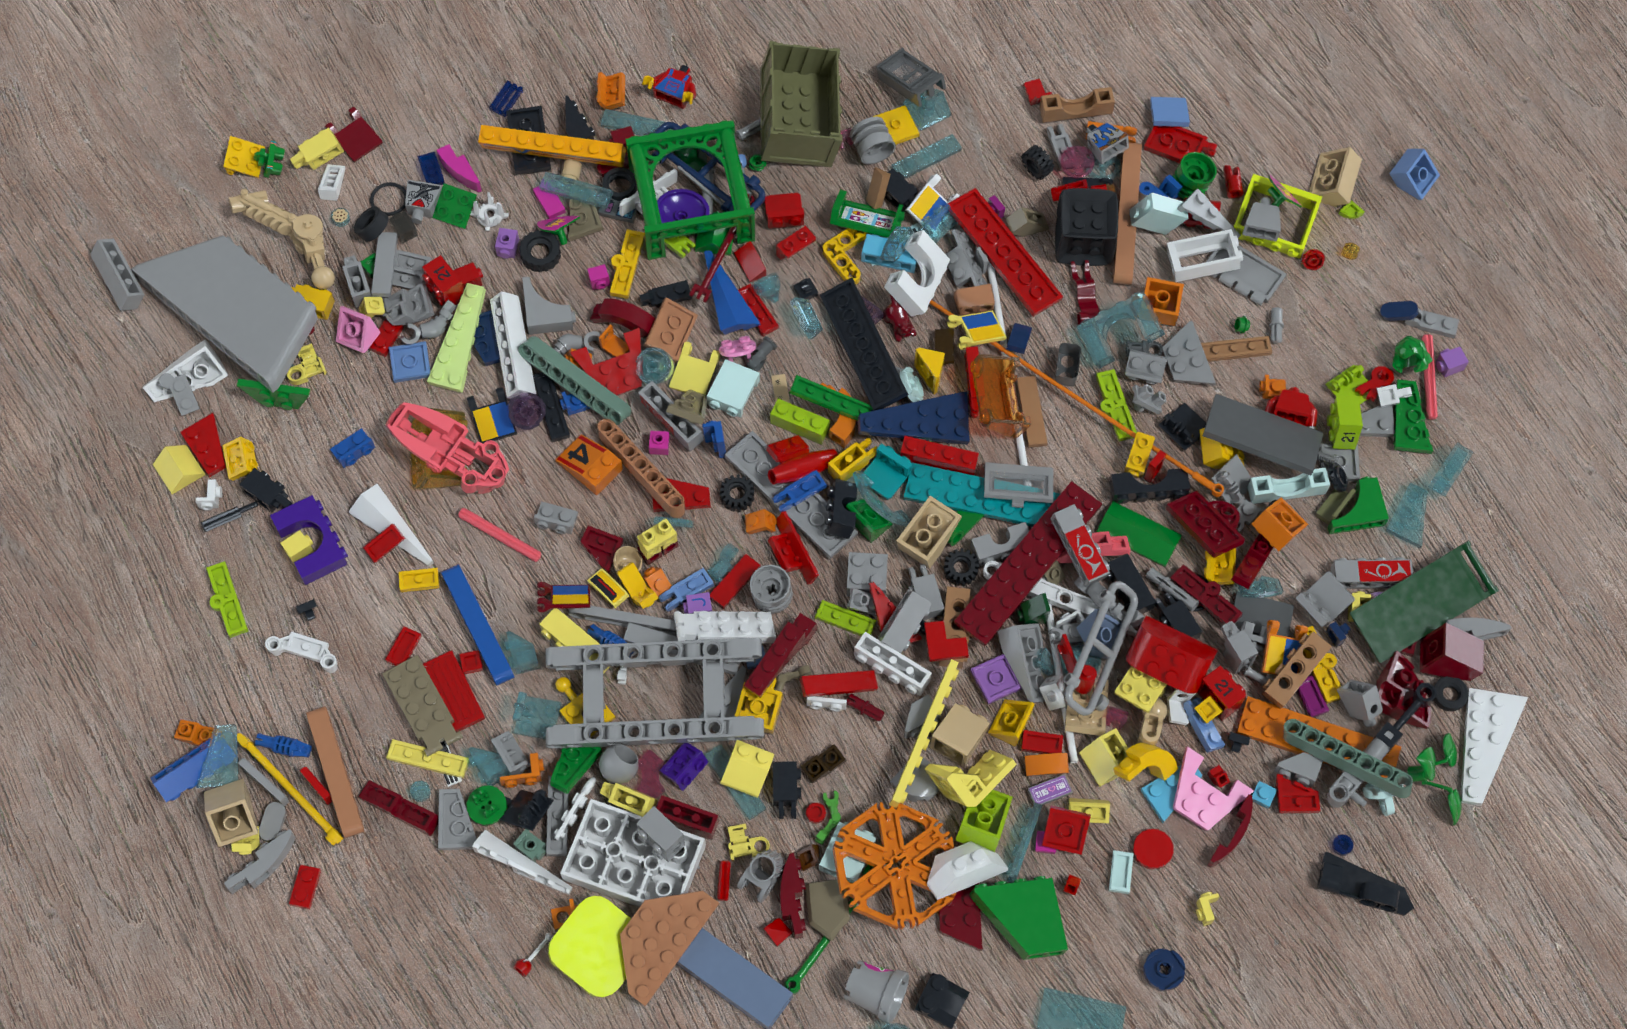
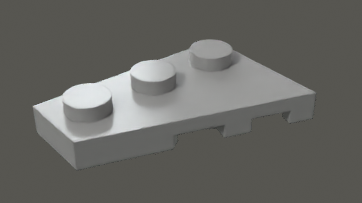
M439 789V851L473 849L472 846L477 839L460 789Z

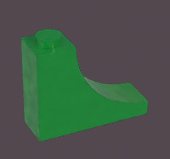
M1367 476L1358 480L1355 486L1356 501L1354 508L1345 516L1331 520L1327 527L1329 535L1386 525L1389 517L1377 477L1371 478Z

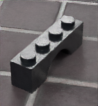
M1180 468L1168 469L1166 477L1154 485L1138 482L1130 472L1111 474L1109 480L1112 502L1120 504L1129 501L1145 502L1149 499H1156L1158 501L1173 497L1179 499L1188 495L1190 491L1188 473Z

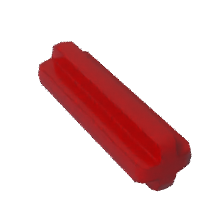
M720 861L717 895L719 901H728L730 861Z

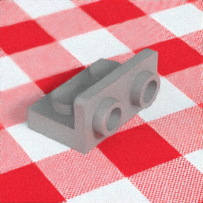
M1130 349L1125 375L1133 380L1144 379L1150 384L1162 383L1167 357Z
M541 501L538 513L534 514L533 519L535 525L541 529H553L563 535L566 533L572 534L578 517V511Z

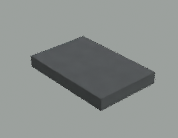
M1239 591L1236 592L1234 606L1243 613L1242 617L1235 623L1239 630H1241L1244 621L1254 623L1253 634L1259 636L1262 626L1267 627L1268 620H1276L1280 622L1276 635L1288 637L1294 605Z

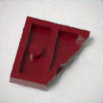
M588 525L580 543L594 560L609 573L613 566L615 552L622 546L624 539Z

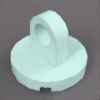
M911 367L901 369L900 378L909 394V399L912 402L922 401L924 391L919 377L912 374L914 370Z
M1367 783L1362 788L1365 798L1378 799L1380 809L1385 816L1395 813L1392 798L1394 795L1370 783Z

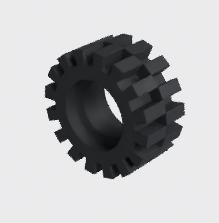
M1033 145L1021 156L1023 159L1022 163L1025 164L1024 167L1036 179L1042 180L1054 170L1055 166L1052 164L1053 160L1050 159V155H1047L1046 151L1042 150V147H1038V145Z
M731 475L730 479H725V483L722 482L720 500L726 509L731 508L733 512L735 509H738V512H741V508L745 511L747 506L750 507L754 501V486L751 484L750 479L746 480L745 476L740 478V475L734 478ZM733 488H741L745 494L740 499H734L730 496V491Z
M960 548V551L955 549L954 553L950 552L946 556L943 571L946 574V579H950L949 582L951 584L956 582V586H959V583L965 586L966 583L969 585L972 583V580L976 579L979 570V560L975 558V554H970L968 549L964 552V548ZM963 561L967 563L969 569L965 573H958L954 569V564Z

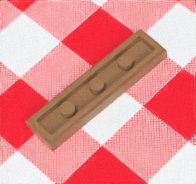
M1269 336L1201 343L1208 362L1272 354Z
M1019 377L1016 379L1028 448L1047 446L1036 377Z

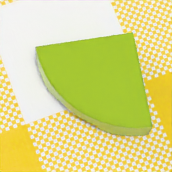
M1351 200L1338 214L1344 218L1355 219L1364 215L1365 211Z

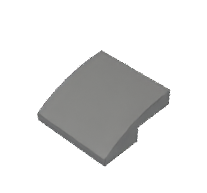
M396 249L392 285L412 289L420 283H425L422 277L424 274L422 266L432 261V258Z

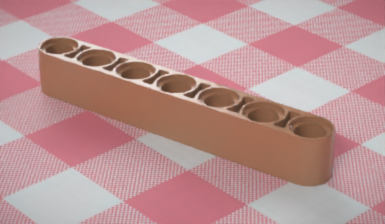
M602 419L598 423V433L601 442L622 460L625 468L671 517H682L685 513L683 496L612 420Z
M324 706L306 712L343 836L348 838L365 832L328 710Z

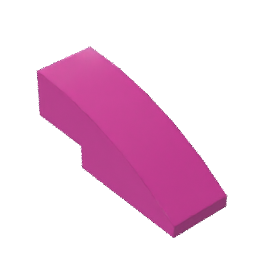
M450 144L436 150L439 161L451 176L478 193L482 191L480 181L464 154L457 157Z

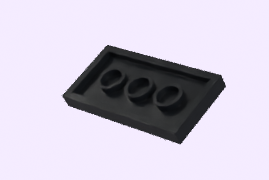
M542 106L506 110L509 129L546 133ZM512 152L515 175L551 170L550 157Z

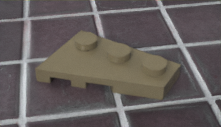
M588 182L570 187V216H580V219L569 224V242L604 230Z
M688 390L681 396V399H676L674 404L668 405L666 412L685 418L690 423L702 425L705 418L707 395Z

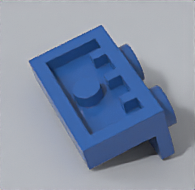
M708 421L706 424H702L705 443L713 442L714 452L719 453V458H725L726 448L721 421Z
M361 428L332 447L330 451L341 466L345 468L355 464L362 456L370 454L375 445L373 440Z

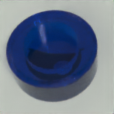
M1344 834L1338 835L1332 842L1333 851L1340 856L1348 855L1354 846L1352 839Z

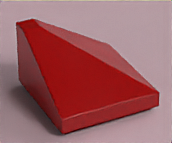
M780 918L764 928L765 934L777 947L793 933Z

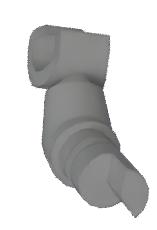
M448 300L440 310L439 317L436 316L434 320L431 319L429 322L420 324L419 327L406 322L407 327L413 329V336L410 338L401 336L400 339L406 344H413L418 341L420 336L421 338H437L446 330V321L451 320L454 316L451 313L457 306Z
M592 331L587 333L584 338L580 335L565 334L557 339L553 349L564 355L571 348L577 350L587 347L588 352L594 355V347H591L589 343L594 340L599 342L601 334Z
M1079 576L1074 584L1081 591L1088 594L1098 607H1101L1103 600L1099 598V594L1105 588L1099 581L1085 587ZM1115 599L1108 609L1111 611L1110 614L1122 623L1125 615L1121 611L1124 606L1121 603L1117 604Z

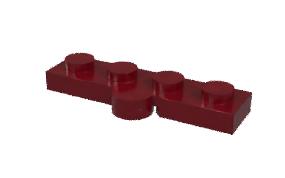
M1184 564L1170 577L1174 584L1195 600H1198L1199 604L1222 624H1227L1231 621L1235 624L1242 617L1243 613L1220 595L1221 587L1219 583L1215 581L1206 583Z

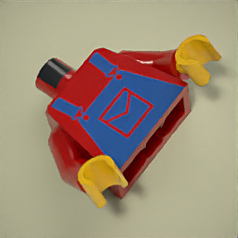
M681 65L679 70L668 68L666 72L655 77L646 75L641 84L648 85V89L653 87L654 98L685 109L687 101L692 105V101L697 96L695 84L692 83V77L688 75L690 68L685 65Z

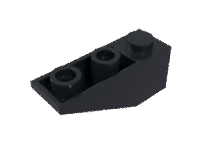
M566 95L567 136L594 140L596 134L591 126L588 127L586 124L587 120L584 114L578 112L576 102L574 100L571 101L569 96Z

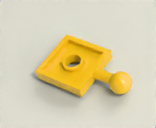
M558 678L555 683L556 689L559 692L565 693L571 700L569 704L559 710L560 714L569 724H583V693L577 696L571 689V682L568 678ZM606 706V709H604V722H612L616 719L615 715ZM593 731L590 734V738L599 731Z

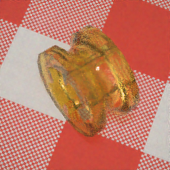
M1345 243L1341 254L1347 259L1354 260L1358 256L1360 247L1354 243Z

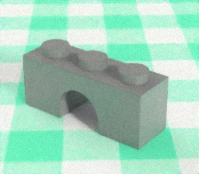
M1026 522L1008 527L1006 532L1008 542L1005 544H996L990 534L971 539L970 548L972 553L975 554V558H978L979 566H985L989 561L1001 559L1005 561L1028 534L1029 529Z

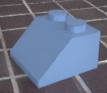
M1407 149L1389 173L1398 188L1418 200L1424 198L1440 176L1425 149Z

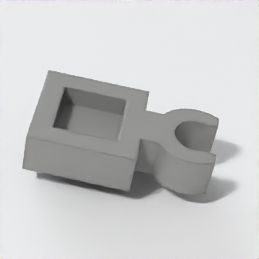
M1245 499V502L1237 508L1240 514L1237 531L1240 533L1243 530L1244 523L1249 526L1261 511L1260 508L1248 499Z
M1080 623L1063 624L1060 629L1052 628L1048 633L1055 634L1057 638H1054L1051 644H1058L1061 641L1062 634L1067 635L1070 645L1082 644L1084 641L1077 630Z

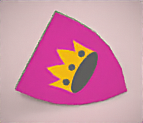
M1270 174L1268 175L1270 182L1274 186L1268 189V193L1275 200L1271 205L1279 207L1287 200L1300 208L1302 207L1285 187Z
M563 216L537 222V227L542 231L552 233V235H558L560 244L564 245L568 243L564 227L580 219V216Z

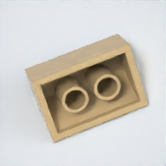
M1351 147L1320 153L1309 192L1322 196L1320 203L1331 206L1349 204L1362 159Z

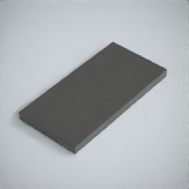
M1216 394L1202 436L1311 476L1315 468L1323 432Z

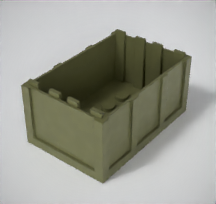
M769 41L760 68L761 161L832 167L842 143V135L840 133L842 107H840L839 85L841 83V76H839L840 48L826 49Z

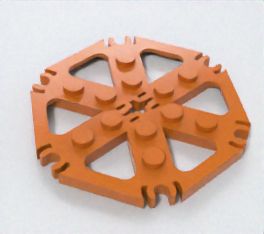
M880 802L878 808L876 803L841 828L837 837L842 838L843 842L835 841L833 855L839 892L841 894L843 891L848 890L842 898L845 899L848 896L853 898L849 907H854L857 903L859 905L853 911L896 930L899 925L900 930H903L905 927L904 921L910 923L911 929L914 928L916 922L917 928L954 899L956 893L937 900L936 903L924 912L919 913L915 909L911 886L912 883L930 891L927 881L931 867L921 864L919 861L935 849L940 848L945 852L954 848L952 836L945 840L950 832L947 831L942 834L939 831L943 823H939L935 827L933 825L939 822L936 818L899 803L896 809L890 805L889 809H885L883 802ZM907 817L924 826L925 831L904 845L899 818ZM870 819L876 820L879 825L882 846L855 835V830ZM849 856L874 868L854 883H850L846 879L843 860ZM901 860H903L899 868L895 867L891 869L894 862L897 863L898 861L900 862ZM888 884L893 906V914L890 916L867 906V900Z

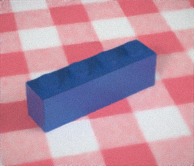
M219 732L150 779L167 803L170 800L177 799L186 789L195 787L198 781L204 777L212 776L216 769L222 765L226 766L231 763L236 755Z

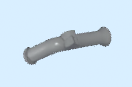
M1250 665L1243 674L1248 675L1263 685L1269 678L1273 680L1272 676L1267 675L1264 677L1253 670ZM1280 681L1279 686L1283 689L1286 688V681Z

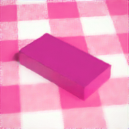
M546 182L533 189L534 195L549 219L566 213L565 207L550 182Z

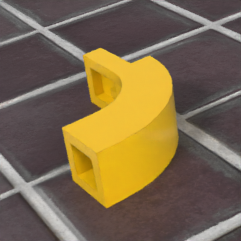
M1144 742L1135 744L1125 750L1127 757L1113 768L1115 775L1128 782L1146 767H1149L1152 775L1164 781L1178 770L1176 760L1168 751Z

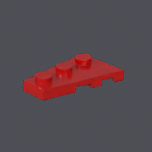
M214 413L180 431L209 477L226 468Z
M666 478L683 496L685 510L711 508L709 487ZM652 497L653 512H665L661 505Z

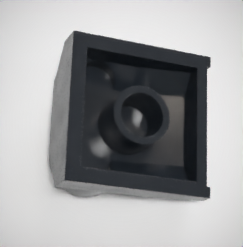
M932 973L914 1011L952 1029L970 992L947 980L943 975Z

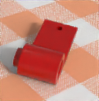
M1062 634L1057 648L1059 654L1062 655L1068 673H1073L1077 661L1067 635ZM1084 665L1079 677L1080 684L1075 688L1078 693L1088 694L1092 691L1097 676V671L1094 667Z

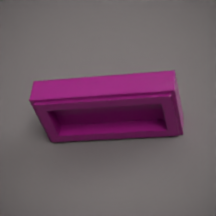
M1314 676L1307 677L1297 691L1308 715L1314 718L1328 713L1329 708Z

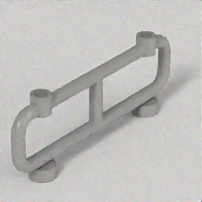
M1121 581L1113 582L1108 589L1105 588L1100 592L1099 598L1103 602L1073 673H1067L1063 679V682L1067 684L1065 690L1066 703L1070 708L1083 716L1090 715L1094 709L1103 711L1108 706L1109 699L1101 694L1129 626L1137 627L1144 619V615L1136 610L1138 606L1136 593ZM1120 589L1130 598V605L1114 644L1109 649L1096 637L1110 604L1116 598L1114 595L1115 591ZM1094 646L1108 658L1088 706L1084 708L1073 699V691L1080 684L1079 677L1091 648Z

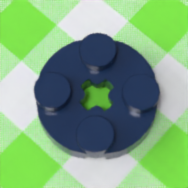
M1154 950L1146 958L1143 966L1145 979L1153 988L1160 992L1173 990L1184 979V960L1173 950ZM1160 965L1170 968L1168 975L1160 973Z

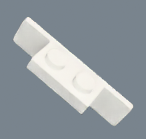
M676 169L666 172L661 178L653 181L657 200L664 193L668 192V187L677 182L678 171ZM638 191L621 201L619 205V214L621 216L626 215L635 208L643 215Z

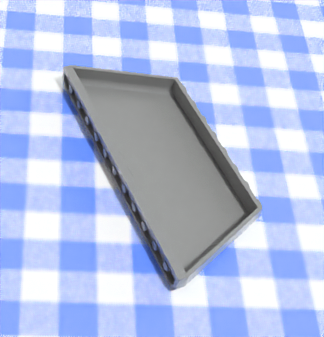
M222 235L137 264L131 268L136 280L272 393L280 387L318 319L315 312L316 307L311 301L307 302L299 292H294L287 282L283 283L277 274L270 273L264 264L260 265L253 255L246 254L245 250L240 245L236 246L228 236Z

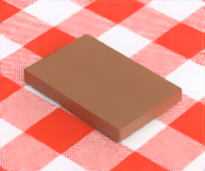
M666 297L643 346L674 363L678 362L683 345L687 341L698 315Z

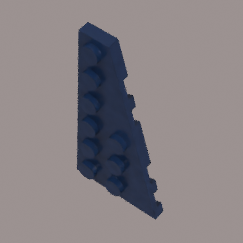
M968 391L861 413L858 416V434L903 439L905 436L926 441L968 445L970 442Z

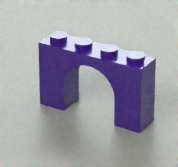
M313 495L270 515L281 538L303 528H314L323 534L322 544L314 553L294 562L305 585L348 565L345 559L348 555L344 547L339 548L337 542L340 539L336 531L331 532L329 527L332 524L327 515L323 517L321 511L324 508L320 500L315 501Z

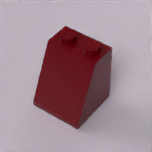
M1448 623L1443 624L1421 638L1420 672L1459 678L1466 681H1472L1483 674L1484 640Z

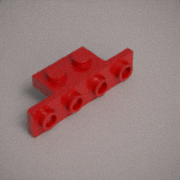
M783 511L776 519V525L781 534L771 536L768 539V543L781 568L786 572L800 569L807 584H812L819 576V573L794 528L792 520L787 512Z

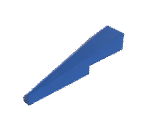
M704 251L707 269L709 270L715 256L712 251ZM720 264L710 282L720 331L726 335L740 329L745 331L761 325Z

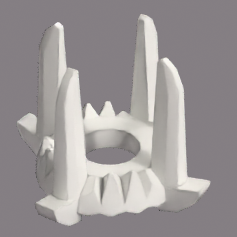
M487 192L488 203H483L479 207L477 201H474V211H471L470 215L476 217L478 222L485 226V231H490V228L499 224L502 219L508 218L509 213H504L499 202L497 204L493 203L494 198L491 197L490 192ZM489 210L495 213L494 216L491 218H489L487 214V211Z

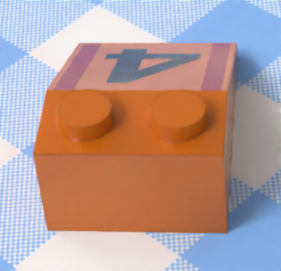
M582 434L555 460V462L595 495H598L623 470L622 460L607 448Z

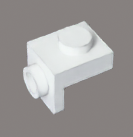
M216 479L208 480L207 497L196 498L195 502L202 510L219 508V498H222V487L218 485Z

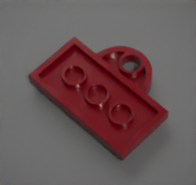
M1194 491L1167 504L1166 510L1213 558L1244 544L1245 538L1236 530L1240 514L1232 504L1218 500L1208 502L1198 491ZM1223 512H1229L1232 515H1226Z

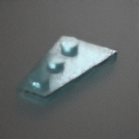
M1410 483L1386 532L1421 548L1428 491Z
M236 724L214 727L208 746V753L202 765L200 779H198L196 785L197 788L222 786L238 780Z

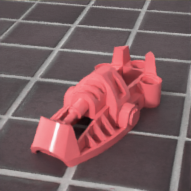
M403 402L388 418L386 427L406 449L425 461L430 471L441 473L442 470H449L461 477V488L464 492L474 493L478 491V494H485L504 485L509 467L504 455L499 450V445L495 441H486L484 444L479 441L474 443L465 438L469 431L464 424L438 411L416 404ZM409 414L432 430L429 436L411 428L412 424L408 421ZM493 450L495 453L488 454L486 453V451ZM477 458L490 467L485 475H482L473 469L467 470L465 465L471 466L473 460ZM492 475H496L501 478L495 479L492 477ZM473 480L475 483L467 484L465 481Z

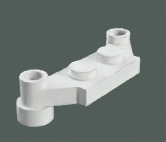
M294 632L280 639L276 636H271L265 642V647L274 656L287 652L319 662L322 668L329 673H334L337 670V659L329 652V644Z

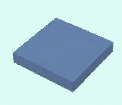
M1150 98L1153 126L1189 127L1190 120L1186 98Z
M426 341L389 347L394 383L429 377L431 370Z

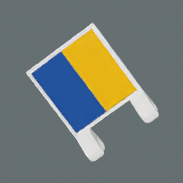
M938 174L930 176L925 186L906 209L930 234L935 232L949 214L946 205L960 197L956 193L951 195L948 201H946L933 188L941 180Z

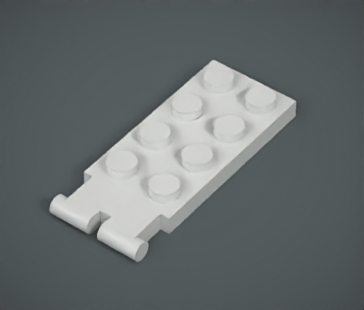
M676 611L674 613L678 641L760 638L762 643H774L776 640L771 612L694 611L693 614H682L680 611Z

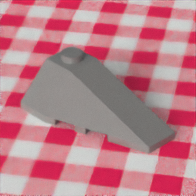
M1039 624L1015 625L999 630V643L1001 644L1002 651L1029 702H1044L1045 700L1039 689L1044 681L1041 675V667L1044 666V660L1040 659L1043 640Z

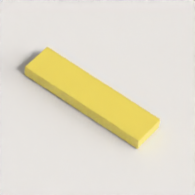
M392 739L386 757L387 760L464 779L470 761L469 758L443 751H438L427 757L424 751L426 747Z

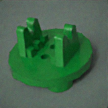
M490 785L475 789L469 795L467 801V812L470 818L482 826H489L498 822L508 809L507 800L503 792L497 787Z

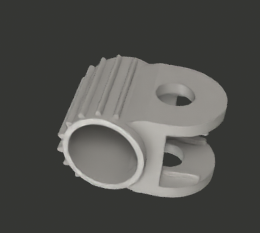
M764 850L752 857L753 860L749 862L750 866L745 870L737 885V888L740 890L745 885L748 886L750 882L760 887L761 890L756 897L760 903L770 894L778 880V876L782 875L781 872L786 864L783 861L784 857L782 858L781 853H777L776 850ZM762 857H767L772 861L774 865L772 875L767 874L762 869Z

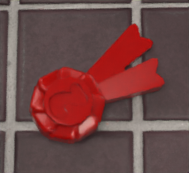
M1385 366L1375 367L1370 375L1371 380L1356 387L1355 391L1359 392L1360 396L1369 391L1366 399L1374 402L1378 395L1377 388L1390 386L1394 381L1393 372Z

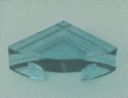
M1043 648L1040 650L1035 663L1049 676L1053 674L1054 666L1051 665L1050 652L1047 648Z

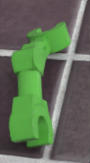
M836 790L833 791V799H828L826 792L823 793V802L830 809L831 819L826 827L821 829L816 835L815 841L820 845L826 841L829 833L841 821L837 808L839 794Z

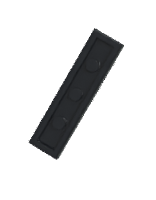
M543 372L534 374L535 388L552 443L570 438L554 381Z

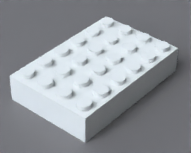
M591 799L560 874L564 881L640 907L645 900L688 893L706 847L705 838L680 830L684 834L685 846L669 862L664 858L660 860L653 853L654 849L650 845H644L638 838L640 835L637 833L636 823L642 816Z

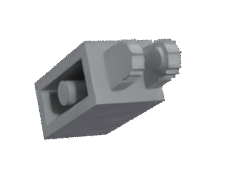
M925 564L920 565L922 576L917 578L915 569L913 567L908 568L911 579V586H908V589L932 603L930 613L926 618L923 617V620L943 616L944 606L935 575H928Z

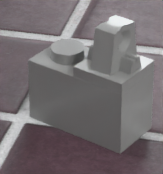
M1232 621L1224 624L1221 627L1226 640L1224 643L1226 649L1223 656L1234 674L1245 670L1249 665L1250 667L1252 666L1258 651L1245 630L1240 631Z

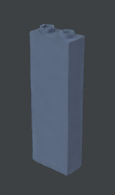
M703 928L677 962L679 967L765 1029H771L793 998L791 991Z

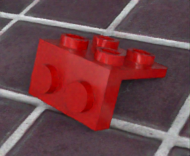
M800 193L767 195L765 197L768 229L804 225V208H802Z

